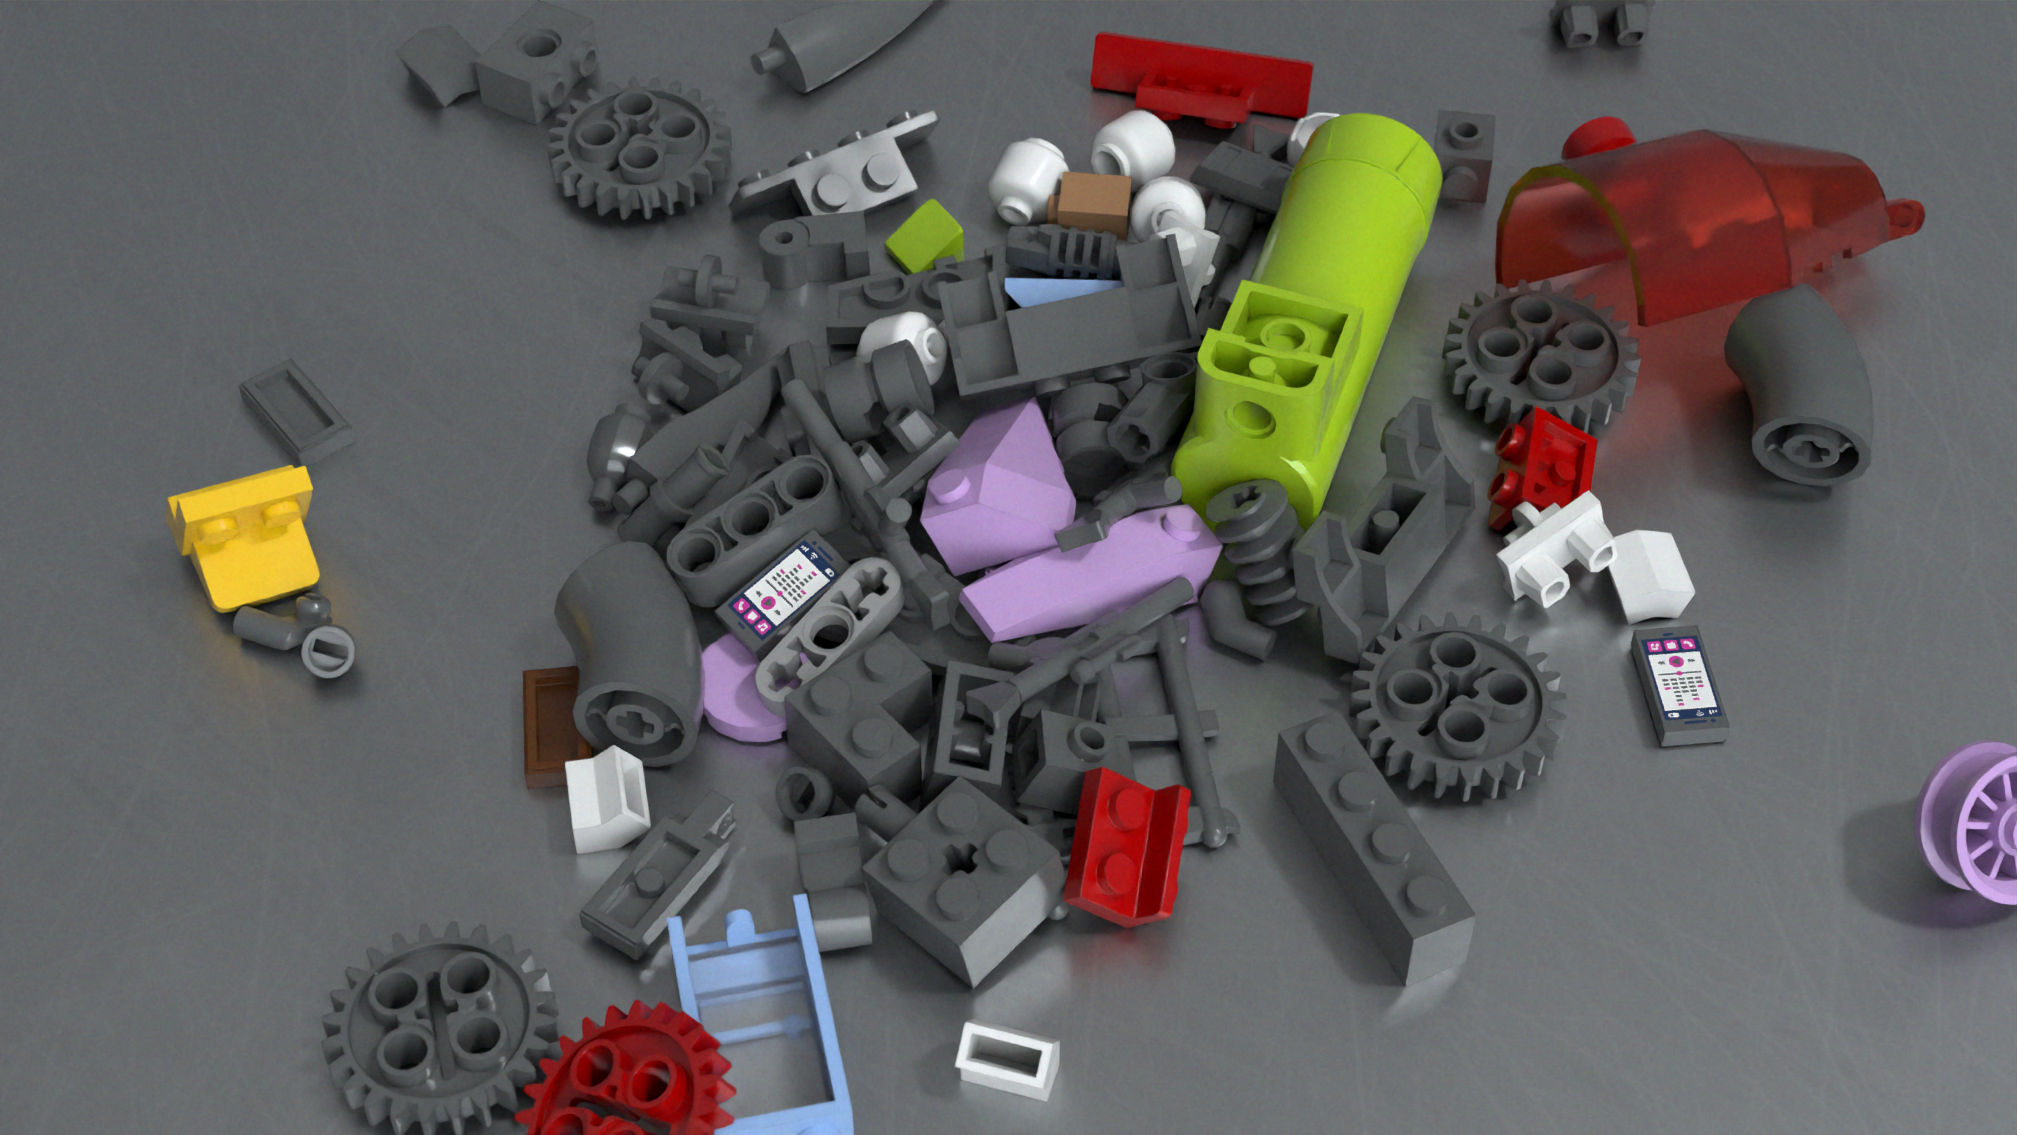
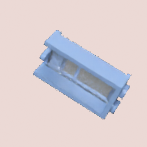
M806 893L793 896L794 928L755 934L751 912L738 909L729 912L725 916L726 940L686 947L681 916L666 918L681 1010L703 1025V1029L719 1040L721 1045L717 1052L729 1060L732 1065L722 1078L736 1088L737 1094L719 1104V1107L735 1118L734 1124L715 1129L714 1135H854L852 1106Z

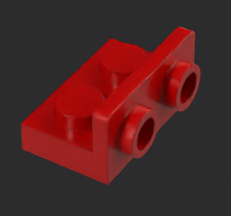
M1537 406L1518 424L1510 423L1501 433L1495 446V455L1499 457L1496 475L1487 492V499L1491 501L1488 526L1501 531L1514 519L1512 509L1523 502L1530 503L1540 513L1553 503H1556L1562 509L1588 490L1591 492L1598 439Z
M1105 767L1085 771L1063 901L1125 928L1168 919L1172 914L1173 904L1178 893L1177 878L1183 841L1188 830L1187 816L1191 790L1179 784L1153 790Z

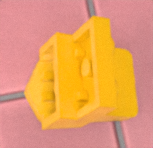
M288 465L167 497L165 514L167 526L173 535L181 556L189 554L214 610L226 613L239 610L243 606L253 607L312 589L317 585L320 576L319 569L303 525L306 522L313 492V486L306 466L294 468L293 465Z

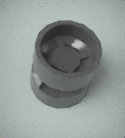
M907 339L874 350L870 362L866 363L856 356L825 367L823 370L825 392L832 414L842 435L851 444L884 433L886 427L883 425L886 417L904 402L913 405L927 417L933 416L935 412L932 391L925 369L916 349Z
M1092 382L1068 388L1056 398L1052 407L1054 449L1061 460L1065 470V478L1076 498L1092 500L1099 492L1108 490L1109 486L1119 477L1135 469L1134 462L1125 461L1122 454L1116 448L1109 445L1107 427L1129 401L1121 390L1109 384Z

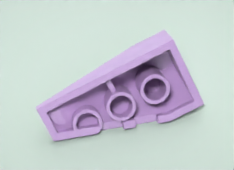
M1034 395L979 412L958 440L961 445L943 460L928 481L920 521L954 577L1057 547L1059 545L1054 534L1074 522L1076 499L1065 478V470L1054 449L1053 439L1040 405Z
M1189 504L1136 510L1129 516H1123L1110 527L1109 535L1106 539L1086 544L1064 553L1057 546L1016 558L963 588L958 599L991 643L1089 624L1112 610L1120 613L1178 577L1188 579L1194 588V597L1183 605L1196 603L1202 595L1223 548V544Z

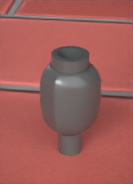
M630 403L617 405L614 413L599 420L592 435L587 454L588 472L594 481V486L588 503L596 510L607 512L612 509V497L626 483L629 457L653 437L649 427L651 417L645 409Z

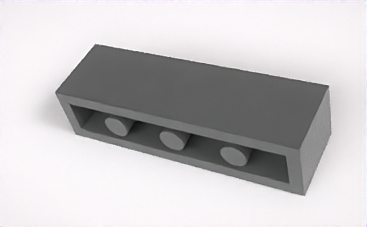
M1339 710L1279 732L1273 782L1404 986L1406 987L1465 963L1476 914Z

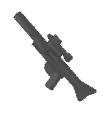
M1256 124L1253 126L1254 153L1280 162L1287 156V145L1290 135L1277 133ZM1215 191L1211 192L1212 200L1206 210L1204 230L1220 236L1211 261L1215 268L1214 277L1210 284L1202 286L1194 308L1195 313H1198V306L1203 298L1214 296L1229 261H1237L1240 258L1255 223L1264 224L1274 221L1276 215L1235 199L1228 201L1229 197Z
M802 379L790 381L782 388V396L832 470L835 479L840 484L839 488L844 494L845 500L871 536L870 542L875 550L887 554L909 587L930 629L935 631L949 624V594L928 571L909 542L910 536L905 530V526L912 513L910 504L903 498L890 500L883 489L875 485L860 458L854 453L848 442H843Z
M1184 432L1158 454L1150 458L1140 469H1132L1112 483L1108 490L1099 492L1092 499L1093 509L1088 514L1055 533L1054 536L1061 552L1064 553L1077 547L1106 539L1109 535L1110 527L1123 516H1129L1140 508L1178 501L1182 495V487L1179 480L1171 476V465Z
M1178 577L1120 613L1112 610L1066 638L1045 637L1026 647L994 642L988 653L989 665L994 668L1017 672L1018 674L1005 682L1002 681L967 691L965 694L967 712L984 719L993 729H1000L1020 707L1022 702L1058 682L1068 674L1071 675L1074 682L1083 685L1093 679L1097 671L1115 660L1124 662L1142 650L1140 645L1142 638L1139 634L1135 633L1190 601L1194 597L1192 584L1188 579Z

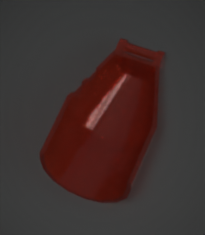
M1709 129L1678 132L1532 167L1509 189L1497 221L1495 250L1496 284L1501 283L1507 289L1518 287L1519 280L1521 279L1530 284L1629 258L1637 301L1638 325L1649 327L1792 288L1802 283V270L1813 266V272L1823 273L1832 269V256L1840 252L1843 253V258L1853 259L1888 241L1917 233L1924 223L1925 210L1923 205L1917 200L1897 198L1886 201L1885 193L1876 174L1863 160L1848 153Z

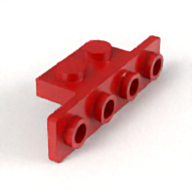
M1101 31L1095 37L1090 84L1095 88L1136 93L1135 107L1149 109V113L1162 120H1179L1182 114L1203 117V123L1211 127L1234 128L1236 127V122L1245 124L1251 111L1299 118L1305 117L1309 107L1314 64L1304 60Z

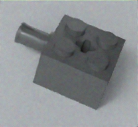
M961 776L956 778L919 814L891 794L888 788L882 784L874 785L868 789L870 794L879 800L877 804L865 794H862L855 805L856 820L887 842L862 867L877 911L972 988L980 983L1063 902L1066 876L1059 850Z

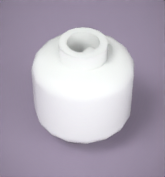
M1133 110L1101 128L1092 141L1091 163L1095 174L1132 176L1131 193L1138 192L1148 181L1166 175L1175 162V145L1171 131L1157 116L1145 110Z
M1027 138L1024 141L1011 143L1003 150L989 179L987 192L992 203L998 208V214L1007 222L1017 226H1026L1029 222L1043 223L1047 221L1049 195H1060L1063 171H1070L1064 161L1062 152L1056 146L1042 139Z
M1161 176L1148 181L1138 190L1132 202L1131 226L1135 237L1140 243L1148 242L1151 234L1157 233L1159 228L1157 220H1162L1163 213L1160 212L1166 209L1178 212L1188 222L1201 229L1205 228L1206 211L1200 193L1191 183L1179 177Z
M908 311L880 318L867 325L861 335L856 356L867 363L871 361L874 350L907 339L912 343L919 355L930 386L938 382L945 369L947 343L940 329L931 318L920 312Z

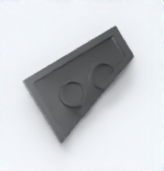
M1004 244L984 248V257L957 263L954 255L933 260V269L905 275L894 269L828 285L826 314L827 344H859L861 335L867 325L880 318L908 311L923 313L938 326L944 320L937 283L946 281V284L987 276L988 272L993 271L997 272L1005 309Z

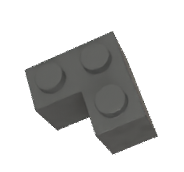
M891 631L886 632L784 697L788 746L808 766L816 767L827 773L835 784L836 795L853 812L862 794H865L875 804L879 802L868 790L877 784L884 785L891 794L904 804H908L921 795V745L910 734L930 721L932 710L931 669Z

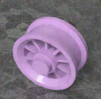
M1993 740L1974 741L1964 744L1947 754L1933 768L1925 780L1915 809L1914 831L1916 843L1925 864L1938 878L1953 886L1973 890L1980 896L1994 902L2008 905H2017V748Z

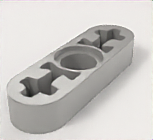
M869 557L851 565L762 660L756 671L755 682L762 702L769 712L786 718L784 697L794 691L788 686H784L778 691L775 682L782 677L784 680L791 681L797 676L800 686L804 685L874 641L901 611L905 601V593L900 574L891 562L883 558ZM882 583L884 584L886 593L882 596L870 593L865 598L863 597L861 589L866 585L876 589ZM858 609L862 618L861 621H858L854 615ZM840 625L849 631L845 642L836 648L822 649L813 643L816 633L825 626ZM800 653H804L808 659L804 664L799 655Z

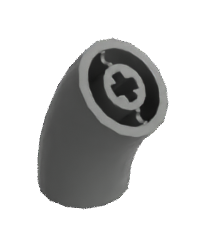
M1797 280L1777 283L1758 293L1741 309L1729 328L1724 344L1725 362L1743 384L1751 402L1754 416L1752 452L1763 467L1781 478L1803 485L1823 487L1846 484L1863 476L1871 465L1874 416L1872 390L1866 365L1854 338L1839 316L1811 285Z
M627 541L608 546L587 558L568 577L557 595L554 609L557 625L568 640L577 663V695L572 711L575 725L585 740L600 752L615 745L641 760L643 766L659 767L676 763L692 752L698 737L704 709L705 671L703 656L690 606L674 574L659 553L647 543Z

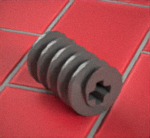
M1252 479L1228 487L1212 497L1206 506V516L1211 521L1219 522L1215 527L1217 539L1223 543H1229L1225 547V556L1231 563L1238 564L1235 568L1237 581L1242 584H1248L1245 588V598L1252 605H1257L1254 610L1255 619L1261 624L1275 626L1287 623L1311 609L1314 604L1297 599L1294 570L1289 565L1292 544L1300 533L1305 532V530L1298 524L1295 508L1288 503L1285 487L1278 481L1271 479Z

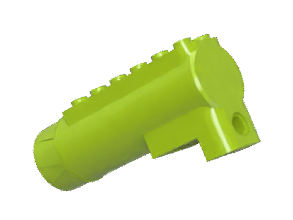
M1370 113L1344 114L1324 122L1311 134L1303 153L1284 186L1277 215L1249 281L1242 279L1221 330L1218 331L1210 328L1207 330L1197 357L1194 411L1173 458L1171 476L1176 477L1181 483L1182 495L1180 500L1183 504H1189L1214 535L1215 527L1219 522L1211 521L1206 516V506L1211 498L1228 487L1252 479H1271L1281 483L1287 491L1288 503L1295 508L1298 524L1305 532H1307L1320 514L1416 257L1426 242L1442 187V170L1433 149L1414 130L1396 120Z

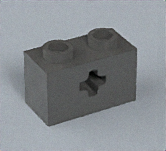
M948 660L932 703L918 814L959 776L963 777L995 802L1002 784L1008 721L1002 728L993 729L984 719L967 712L965 694L970 690L1002 681L1005 682L1012 678L1014 673Z

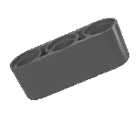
M812 455L794 457L680 531L671 540L667 548V561L685 597L694 605L701 607H715L722 604L811 529H814L823 537L838 526L844 515V502L828 464L821 458ZM811 492H819L813 498H810L808 500H801L805 495ZM758 527H766L762 532L756 535L747 536L752 530ZM712 562L706 569L693 572L699 565Z

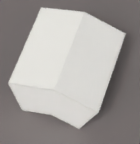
M1637 529L1614 537L1618 557L1616 561L1606 568L1628 625L1651 617L1677 619L1696 592L1672 533Z
M612 745L594 758L565 762L572 829L577 855L621 848L651 829L641 760Z
M972 1019L964 1024L955 1067L960 1068L962 1081L1047 1102L1059 1067L1060 1041ZM979 1053H984L1038 1067V1071L1035 1074L977 1058Z

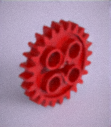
M635 1000L627 1015L615 1005H610L606 1012L604 1026L601 1027L589 1017H585L582 1019V1039L576 1043L565 1035L559 1038L563 1056L558 1062L542 1058L539 1061V1065L547 1077L543 1084L525 1085L523 1091L535 1099V1103L532 1109L516 1113L514 1120L528 1129V1133L525 1135H657L647 1132L632 1123L638 1122L641 1118L657 1129L671 1130L667 1135H714L715 1129L734 1124L735 1118L719 1107V1104L737 1094L736 1088L722 1078L732 1065L729 1060L717 1052L721 1045L719 1040L703 1029V1025L683 1010L677 1013L664 1002H659L652 1010L641 1000ZM582 1102H587L600 1106L616 1116H607L603 1119L590 1109L578 1108L577 1106Z

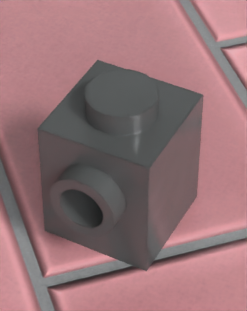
M1439 110L1433 149L1442 170V187L1439 198L1486 203L1493 161L1496 115Z
M1040 709L1012 746L1016 802L1078 816L1085 771L1105 767L1122 775V760L1116 754L1114 727Z

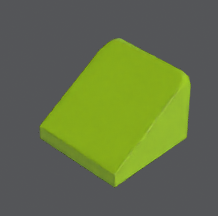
M932 198L921 205L884 242V247L908 274L933 269V260L954 255L957 263L964 260V232L961 225Z

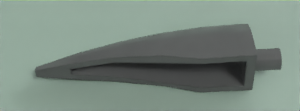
M859 0L851 3L818 7L776 26L768 48L751 56L752 67L759 75L775 70L783 81L795 91L807 93L874 54L904 31L935 0Z
M788 347L734 387L700 408L667 423L630 456L625 486L612 497L615 508L624 515H630L650 496V486L661 476L669 477L694 453L695 448L699 444L706 443L722 454L740 418L757 431L782 387L776 358L782 356Z

